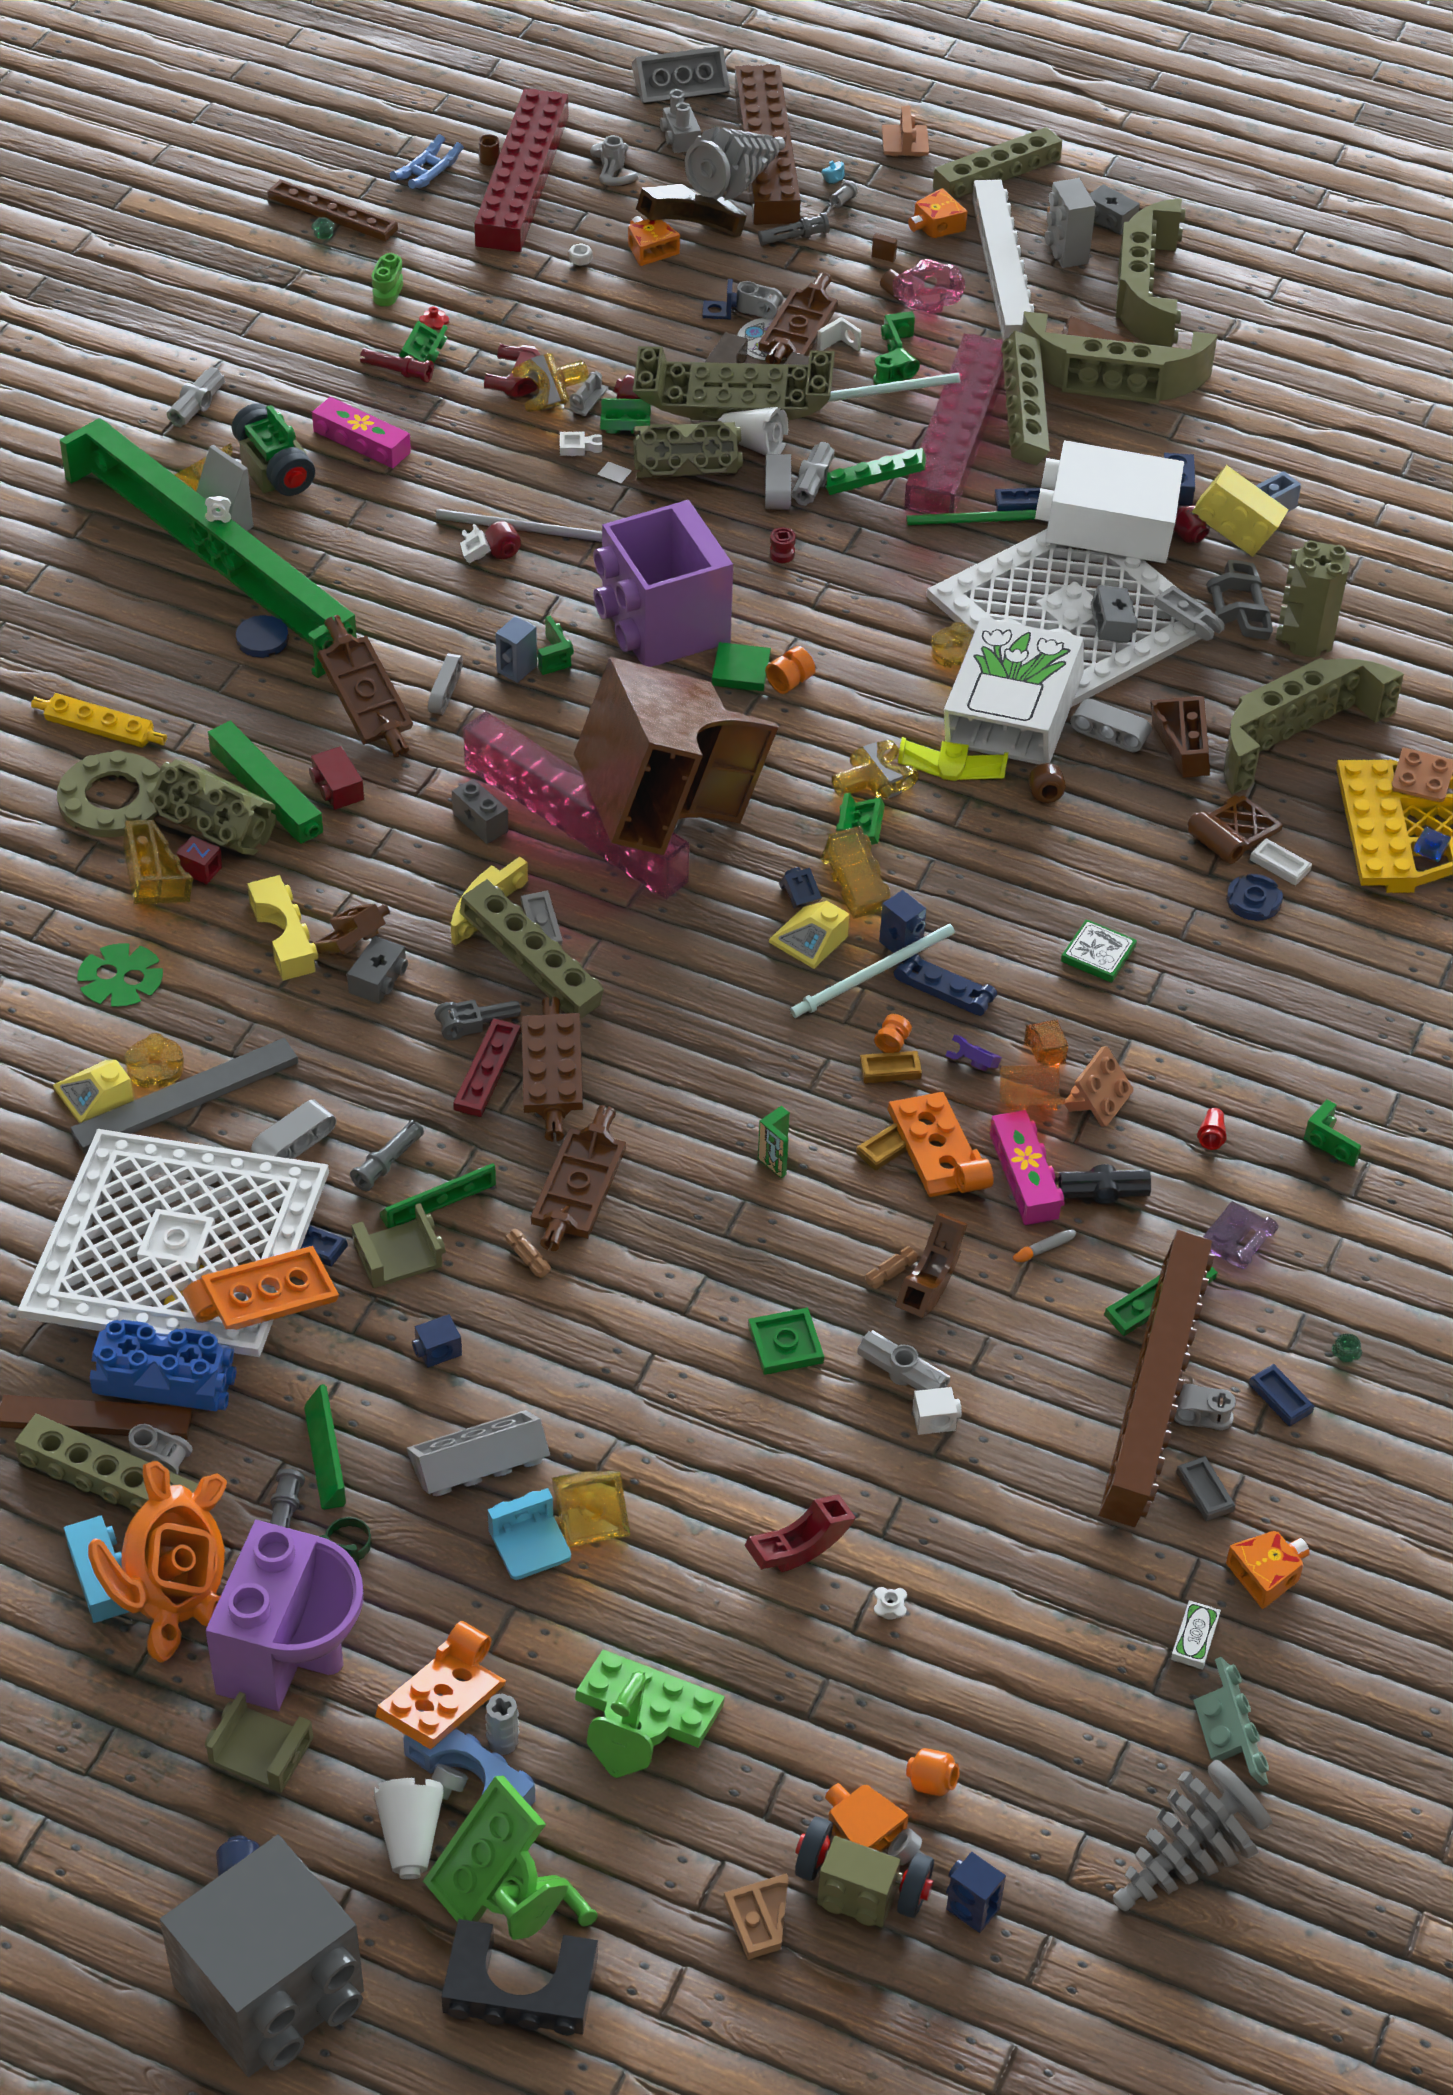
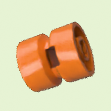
M795 646L784 653L782 657H778L766 666L765 673L770 685L777 692L785 694L797 687L799 682L803 683L815 674L816 668L811 655L804 648Z

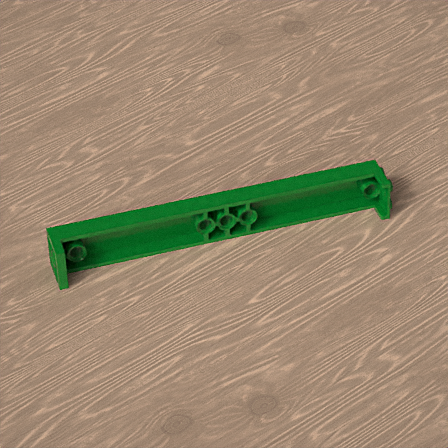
M98 418L60 439L66 480L72 484L84 476L93 473L273 616L282 620L287 627L313 646L315 667L311 671L312 675L316 678L326 674L317 657L318 652L329 648L334 641L324 625L327 618L332 616L335 621L334 615H339L347 633L357 638L355 614L232 519L226 523L222 520L208 521L205 517L207 506L205 505L206 499L103 419Z

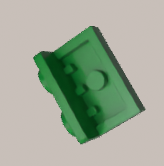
M417 321L398 356L402 358L413 356L415 360L423 362L429 360L434 364L440 353L436 349L441 350L448 338L444 335L448 327L443 325L438 333Z
M603 398L601 400L600 430H606V433L612 434L620 433V430H630V433L633 434V428L636 426H650L651 405L642 399Z
M272 405L266 407V419L245 425V434L267 461L279 451L294 447L293 441L296 440L292 426H288L285 423L280 412L277 413Z
M850 792L844 794L843 803L840 805L839 824L836 825V833L838 838L843 840L848 850L878 844L885 807L881 797L855 802Z

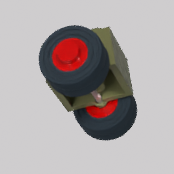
M254 403L242 408L233 419L232 432L240 445L241 464L248 468V474L263 493L276 489L285 496H294L306 490L314 480L315 467L305 450L297 440H294V447L279 451L267 461L245 434V425L267 418V406Z

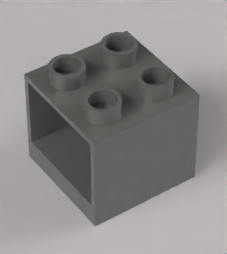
M279 1834L160 1918L173 1986L248 2078L265 2065L273 2071L283 2068L301 2052L305 2043L302 2038L324 2021L331 2027L342 2024L358 2010L362 2003L363 1997L361 1993L364 1992L357 1925Z

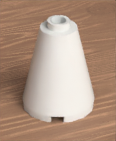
M770 407L724 413L718 419L721 422H735V427H741V442H739V445L765 456L766 454H781L786 443H783L782 440L783 435H788V418L786 412L780 410L781 408Z
M402 1778L382 1782L379 1784V1789L376 1787L374 1789V1797L392 1871L398 1873L401 1879L420 1878V1873L428 1869L443 1798V1785L440 1782L425 1779L426 1785L415 1784V1778Z

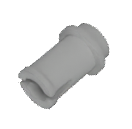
M853 181L844 182L841 188L830 196L832 205L836 204L835 207L840 208L846 201L855 198L858 192L857 185Z

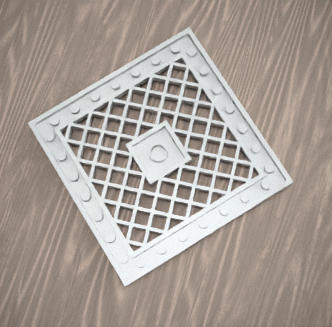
M1047 529L927 589L926 597L972 637L981 617L994 620L1009 618L1025 626L1045 630L1060 628L1071 632L1073 635L1076 634V636H1080V634L1095 636V638L1084 637V647L1093 648V650H1084V660H1090L1092 663L1084 662V673L1071 707L1201 639L1197 636L1195 630L1190 629L1154 605L1155 597L1175 585L1145 560L1094 550L1090 551L1088 549L1086 551L1074 550L1072 548L1077 547L1045 542ZM1053 557L1067 559V561L1053 559ZM1071 559L1085 561V563L1073 562ZM1089 561L1103 563V565L1089 563ZM1033 567H1036V568H1045V569H1048V570H1047V571H1046V570H1037V569H1033ZM1051 569H1054V570H1063V571H1066V572H1065V573H1063V572H1055V571H1051ZM1069 571L1084 573V575L1069 573ZM1087 573L1102 575V577L1090 576ZM1105 575H1106V576L1120 577V579L1107 578V577H1105ZM1014 577L1026 578L1028 581L1014 579ZM1032 579L1046 581V583L1032 581ZM1050 581L1064 583V585L1050 583ZM1086 585L1121 587L1136 591V593L1129 592V596L1133 603H1135L1133 605L1134 617H1137L1138 620L1137 628L1148 629L1151 632L1136 630L1130 637L1131 642L1128 643L1099 640L1090 605L1096 588H1088ZM994 587L1007 588L1008 591L994 589ZM1012 589L1026 591V593L1012 591ZM1030 591L1044 593V595L1030 593ZM974 597L987 598L988 601L974 599ZM992 599L1006 601V603L992 601ZM1010 601L1025 603V605L1012 604ZM1139 604L1153 605V607L1139 606ZM990 612L1005 613V615L991 614ZM1009 614H1018V615H1023V617L1008 616V615H1009ZM1027 616L1041 617V619L1027 618ZM1138 616L1152 617V620L1138 618ZM1156 618L1169 619L1170 622L1156 620ZM1097 649L1112 650V652L1097 651Z
M97 1129L18 1308L19 1318L96 1331L106 1329V1325L113 1320L121 1321L124 1319L148 1323L154 1327L157 1335L168 1337L169 1332L175 1329L182 1330L187 1328L208 1331L216 1336L219 1344L229 1345L230 1348H234V1353L260 1357L273 1320L237 1330L225 1329L219 1316L208 1322L199 1323L194 1319L184 1297L179 1291L184 1290L192 1282L199 1280L202 1275L239 1266L238 1263L249 1258L254 1262L301 1249L329 1174L328 1165ZM129 1168H132L135 1171L124 1177H122L120 1174L121 1172ZM159 1172L162 1173L163 1177L152 1182L149 1177ZM112 1176H113L114 1179H115V1181H113V1182L110 1183V1181H111V1179H112ZM187 1177L192 1179L191 1182L182 1186L178 1183ZM140 1181L143 1182V1186L133 1191L129 1187ZM219 1181L221 1186L209 1191L207 1186ZM168 1186L173 1188L172 1191L163 1195L159 1192V1190ZM245 1186L249 1187L250 1191L238 1195L236 1192ZM120 1190L124 1191V1195L112 1199L110 1196ZM200 1190L202 1195L190 1200L187 1196ZM273 1191H277L280 1194L269 1200L265 1197V1195ZM150 1194L154 1197V1199L142 1204L140 1202V1199ZM226 1195L231 1197L230 1200L219 1204L217 1199ZM181 1199L183 1204H180L172 1209L168 1205L176 1200ZM258 1199L261 1204L250 1209L246 1206V1204ZM131 1203L134 1205L135 1208L124 1213L120 1210V1208ZM207 1204L212 1206L211 1209L202 1213L198 1210V1208ZM281 1206L278 1213L275 1209ZM239 1208L242 1213L231 1218L227 1215V1213ZM155 1211L153 1217H151L149 1213ZM111 1212L115 1214V1217L105 1222L101 1219V1217ZM266 1213L271 1216L260 1223L256 1219ZM140 1217L145 1220L135 1226L130 1224L131 1221ZM220 1217L222 1222L215 1225V1219ZM93 1221H94V1223L96 1224V1226L90 1228L91 1225H92V1223H93ZM246 1222L251 1224V1227L241 1232L237 1228ZM120 1226L125 1228L124 1231L114 1236L110 1232ZM272 1229V1232L269 1236L267 1231ZM227 1231L232 1233V1236L224 1240L218 1238L219 1235ZM145 1234V1236H144V1238H143V1240H142V1239L140 1238V1235ZM104 1235L105 1240L93 1245L92 1239ZM258 1235L262 1239L253 1245L247 1242V1240ZM130 1240L135 1242L134 1245L122 1249L120 1246ZM211 1240L212 1243H213V1245L207 1247L208 1244H209V1241ZM83 1244H84V1245L86 1246V1249L81 1250V1248H82V1246H83ZM239 1244L243 1248L234 1254H230L228 1249ZM113 1248L116 1253L103 1259L100 1254ZM263 1252L262 1258L260 1259L257 1254ZM218 1254L223 1256V1259L215 1263L209 1261V1258ZM137 1256L138 1261L132 1263L130 1258ZM91 1258L95 1259V1263L85 1268L81 1265L82 1262ZM123 1262L126 1267L113 1273L110 1268ZM202 1263V1265L204 1266V1268L198 1270L200 1264ZM74 1267L76 1269V1272L71 1274V1271ZM151 1267L155 1270L154 1273L142 1277L140 1272ZM180 1272L184 1274L185 1277L174 1282L169 1278ZM98 1273H105V1277L95 1282L90 1278ZM133 1276L136 1281L123 1287L120 1282ZM81 1281L85 1282L86 1286L75 1291L72 1290L71 1286ZM163 1281L164 1287L155 1291L151 1290L150 1286ZM262 1285L263 1290L268 1293L277 1292L274 1287ZM110 1286H114L116 1290L105 1296L100 1292ZM143 1290L146 1294L145 1296L134 1301L131 1299V1295ZM234 1293L238 1300H249L244 1293ZM172 1294L175 1300L163 1306L160 1301Z

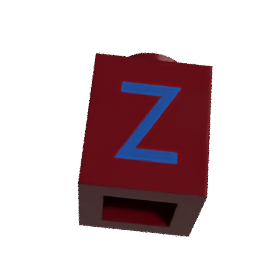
M191 836L185 844L181 845L176 853L179 873L204 884H208L222 868L220 847L194 836Z

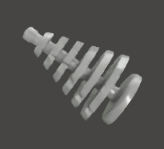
M720 127L703 131L702 135L696 137L694 144L690 146L686 153L685 172L689 183L696 192L705 197H713L718 200L726 191L727 194L723 201L736 198L774 160L779 151L785 148V140L782 137L772 138L773 136L761 135L749 131L744 132L742 130L736 131L734 129L728 130L726 128L719 129Z
M1214 1760L1208 1766L1210 1778L1222 1793L1220 1799L1212 1792H1209L1207 1787L1198 1778L1193 1779L1190 1772L1184 1771L1177 1779L1179 1786L1188 1799L1183 1794L1180 1796L1176 1789H1172L1167 1800L1174 1813L1184 1825L1181 1826L1178 1819L1169 1811L1166 1813L1165 1809L1161 1808L1156 1817L1157 1821L1174 1842L1168 1843L1165 1837L1156 1829L1153 1830L1151 1828L1146 1839L1158 1856L1153 1859L1152 1855L1140 1846L1135 1857L1143 1870L1138 1873L1132 1866H1129L1125 1873V1878L1129 1884L1124 1888H1120L1113 1895L1114 1903L1118 1908L1128 1911L1141 1896L1147 1902L1158 1898L1152 1889L1157 1883L1167 1894L1177 1890L1178 1886L1168 1874L1171 1870H1174L1176 1876L1185 1884L1197 1881L1198 1877L1184 1861L1185 1857L1190 1859L1193 1865L1202 1873H1206L1207 1876L1219 1872L1206 1850L1200 1848V1844L1204 1848L1207 1847L1209 1853L1220 1863L1223 1861L1225 1867H1231L1239 1863L1231 1847L1236 1852L1240 1851L1241 1855L1246 1858H1251L1259 1853L1256 1845L1251 1841L1249 1835L1233 1815L1239 1812L1241 1816L1258 1829L1269 1827L1272 1824V1819L1256 1796L1225 1764L1219 1760Z

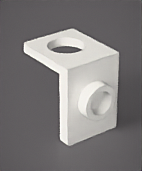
M840 317L818 330L817 350L823 351L842 340L858 351L861 346V330ZM848 329L853 332L855 336V341H852L849 338L847 333Z

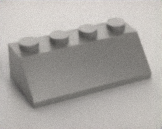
M723 46L636 57L632 62L635 86L642 103L670 100V92L675 89L682 90L685 94L684 98L730 92Z
M527 1410L406 1448L422 1489L428 1494L433 1493V1496L447 1494L452 1491V1486L462 1483L464 1486L478 1484L482 1482L481 1477L493 1474L495 1477L509 1474L512 1472V1467L523 1464L524 1467L538 1465L542 1463V1458L550 1456L541 1419Z

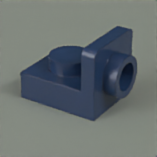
M796 867L784 873L785 875L779 882L781 889L786 888L794 909L821 900V894L810 868L801 870L800 867Z

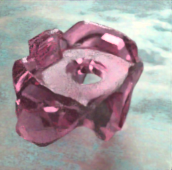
M927 259L921 260L913 268L901 273L893 280L894 296L902 300L911 309H924L929 314L940 313L943 311V306L956 304L962 297L965 289V279L957 266L940 264ZM930 276L935 277L937 281L935 287L925 288L924 281Z

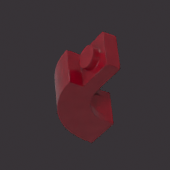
M839 1494L814 1499L809 1509L795 1522L777 1531L750 1536L744 1546L761 1570L778 1566L781 1572L789 1571L813 1560L830 1548L845 1534L856 1517Z

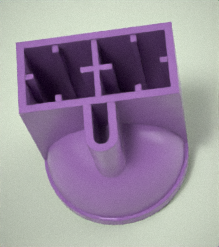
M255 1519L205 1630L217 1695L235 1699L240 1691L245 1693L247 1703L279 1711L297 1667L327 1675L335 1674L341 1670L343 1666L341 1643L350 1633L360 1615L364 1593L360 1570L347 1551L328 1539Z

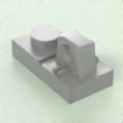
M548 890L521 896L520 901L524 914L532 922L538 923L549 938L562 945L563 939Z

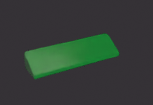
M494 1163L388 1206L380 1212V1218L387 1229L416 1219L415 1205L421 1203L425 1214H428L496 1185Z
M322 1384L306 1402L304 1410L321 1508L325 1510L345 1506L346 1497L327 1386Z

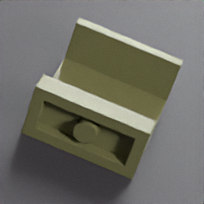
M421 1203L415 1205L416 1220L373 1234H368L363 1221L351 1225L354 1247L373 1288L442 1267V1254L446 1253L445 1245L441 1236L436 1237L433 1218L430 1213L425 1214Z
M239 1691L234 1701L228 1702L222 1713V1721L217 1729H212L206 1738L205 1748H207L209 1763L282 1793L313 1740L312 1722L299 1716L294 1726L249 1709L247 1708L245 1693Z

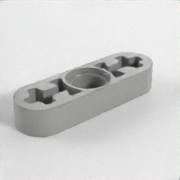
M447 654L429 696V712L444 714L461 674L463 657L461 655Z

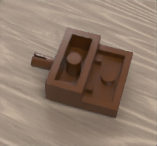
M376 904L351 906L330 919L334 931L314 942L318 954L329 953V955H334L338 952L345 954L357 947L355 943L362 938L368 940L379 933L378 928L386 924L383 917L390 914L388 906L386 904H382L380 907H377Z

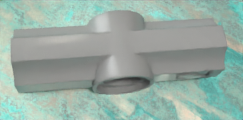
M210 367L193 384H184L180 391L179 399L167 411V418L173 425L181 428L199 410L206 411L211 404L212 396L225 383L224 375L217 368Z
M820 442L818 445H814L808 460H803L801 463L798 480L792 491V498L800 505L806 506L808 503L813 502L819 488L824 487L826 484L829 466L835 452L829 443Z
M868 1331L858 1347L857 1354L889 1372V1377L895 1384L910 1385L917 1390L946 1388L950 1383V1376L920 1359L915 1348L909 1345L898 1346L875 1331Z

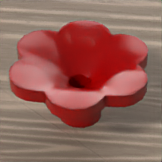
M432 306L424 312V315L419 317V321L432 329L441 330L443 325L449 323V317L445 315L444 311Z

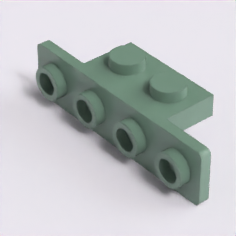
M1222 1657L1215 1659L1223 1687L1193 1700L1210 1757L1213 1761H1222L1243 1752L1250 1775L1261 1786L1269 1784L1266 1776L1269 1766L1262 1752H1259L1256 1742L1260 1741V1737L1255 1725L1248 1718L1247 1713L1251 1712V1708L1246 1696L1239 1689L1238 1684L1242 1683L1240 1673L1234 1664L1230 1665Z

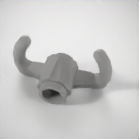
M608 136L603 143L593 145L590 149L591 155L600 158L602 161L603 169L599 180L603 185L622 186L637 181L639 178L635 172L622 177H612L615 171L624 166L625 151L628 150L627 143H623L622 138L619 136Z

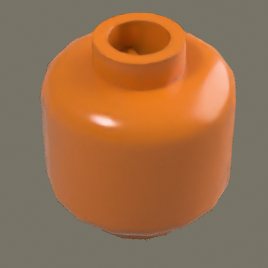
M923 1748L916 1754L915 1758L911 1757L909 1759L906 1775L911 1779V1785L915 1791L935 1796H944L949 1790H954L957 1785L959 1765L955 1763L950 1753Z

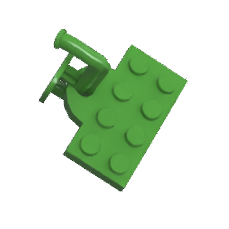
M603 1649L577 1688L575 1700L604 1711L603 1717H597L590 1723L587 1744L608 1773L618 1778L647 1768L651 1763L653 1746L661 1743L667 1736L699 1748L721 1711L725 1696Z
M495 1776L423 1880L425 1885L457 1923L458 1919L478 1922L488 1908L491 1912L504 1914L507 1917L509 1936L513 1940L528 1938L537 1933L548 1921L562 1899L578 1916V1923L581 1926L591 1925L596 1921L598 1915L596 1910L591 1909L567 1879L557 1875L537 1876L535 1862L528 1850L546 1823L504 1776Z

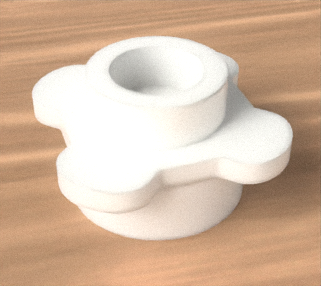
M220 496L208 497L205 501L207 506L206 519L210 522L214 520H222L225 523L229 522L231 519V514L229 513L230 500Z
M879 1587L875 1590L874 1595L877 1598V1604L874 1606L875 1614L889 1620L903 1617L906 1614L907 1609L904 1606V1600L907 1598V1592L904 1589L887 1590L884 1587Z

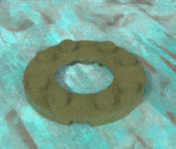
M121 750L86 756L83 760L73 765L59 782L57 799L60 813L70 826L75 829L79 827L87 830L89 835L120 837L143 830L154 823L153 818L159 814L155 810L154 804L150 802L149 795L156 786L160 776V768L143 756ZM108 775H115L116 778L119 775L125 776L128 781L136 782L139 787V794L128 806L112 810L97 808L89 803L86 798V791L92 787L94 781H100L102 777Z

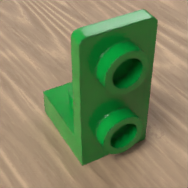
M913 311L885 315L884 325L881 326V336L883 340L887 341L888 352L902 348L903 345L900 338L914 336L915 316Z
M551 615L546 616L545 634L551 645L538 649V669L542 675L571 667V655L574 654L573 645L569 639L566 640L560 624L555 623Z
M1326 1099L1309 1118L1304 1139L1313 1146L1321 1148L1335 1156L1338 1160L1354 1167L1358 1163L1361 1145L1333 1129L1337 1120L1334 1117L1337 1104Z

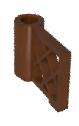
M1234 795L1225 800L1224 806L1209 814L1205 811L1193 814L1188 821V833L1227 863L1233 864L1242 857L1246 850L1280 832L1283 824L1244 795L1240 797ZM1243 806L1250 813L1238 812L1237 808ZM1219 818L1232 819V823L1223 822ZM1237 820L1251 821V825L1238 824ZM1256 822L1265 823L1269 828L1258 827ZM1238 832L1252 834V837L1246 839Z

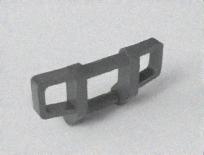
M1228 560L1224 568L1225 574L1210 579L1206 584L1208 592L1212 594L1216 609L1214 614L1224 624L1237 619L1241 633L1245 637L1268 640L1273 632L1269 608L1265 606L1261 592L1262 582L1257 569L1250 562ZM1234 571L1245 572L1247 574L1234 573ZM1228 589L1251 592L1254 604L1235 602L1225 606L1222 592ZM1248 620L1262 622L1263 628L1251 626Z

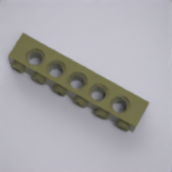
M1048 127L1036 130L935 167L933 188L936 190L943 188L954 199L973 192L975 180L1005 181L1061 160L1063 141Z
M1014 331L1009 338L1003 341L1001 346L1011 457L1037 466L1050 451L1040 339Z
M486 879L462 896L459 913L551 1000L552 997L560 999V1008L566 1014L580 1013V1019H582L601 1005L604 991L601 983L596 978L591 977L576 959H572L565 953L557 941L549 938L538 923L532 922L524 914L521 907L513 904L498 886H494Z
M35 1413L15 1440L18 1459L27 1467L39 1468L47 1472L54 1479H64L71 1482L80 1490L96 1493L109 1503H118L130 1508L135 1514L149 1500L143 1479V1465L149 1462L37 1413ZM169 1471L170 1486L182 1485L194 1493L198 1483Z

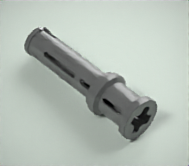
M825 212L808 219L807 217H802L796 223L758 231V239L760 245L764 246L799 236L810 238L812 234L821 232L827 234L830 231L829 220Z
M414 1120L409 1121L378 1152L375 1151L368 1154L366 1161L360 1167H355L351 1170L350 1177L353 1183L363 1191H370L374 1186V1182L380 1176L388 1174L390 1165L424 1134L423 1127L417 1121L415 1123Z
M282 1469L277 1472L276 1481L278 1485L276 1493L272 1495L270 1500L273 1508L270 1523L290 1528L293 1512L300 1505L298 1494L300 1487L304 1485L305 1476L293 1469Z

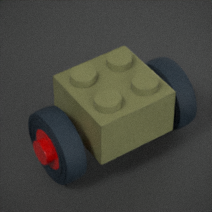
M815 1816L806 1833H802L798 1841L795 1875L802 1879L813 1881L820 1870L817 1904L823 1906L824 1909L831 1913H843L856 1918L858 1922L864 1925H876L883 1928L897 1893V1887H899L900 1896L897 1912L904 1916L915 1918L923 1901H928L933 1888L934 1880H931L934 1868V1859L925 1854L916 1853L909 1868L903 1875V1873L899 1872L901 1862L899 1858L838 1836H834L832 1843H830L833 1823L827 1819Z

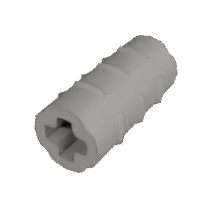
M503 1693L496 1694L490 1698L489 1703L486 1705L485 1715L487 1722L485 1724L487 1730L486 1737L489 1747L493 1752L500 1755H506L515 1750L520 1733L516 1701L513 1697Z

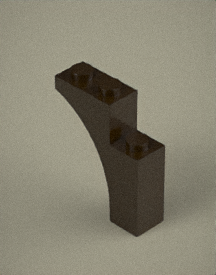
M683 184L642 188L636 210L649 220L672 219L689 221L721 230L734 237L741 236L747 214L728 200L723 201V197L716 200L713 197L697 195Z

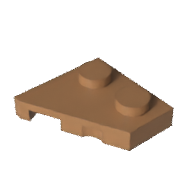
M787 1873L724 1892L723 1900L748 1960L781 1950L789 1879Z

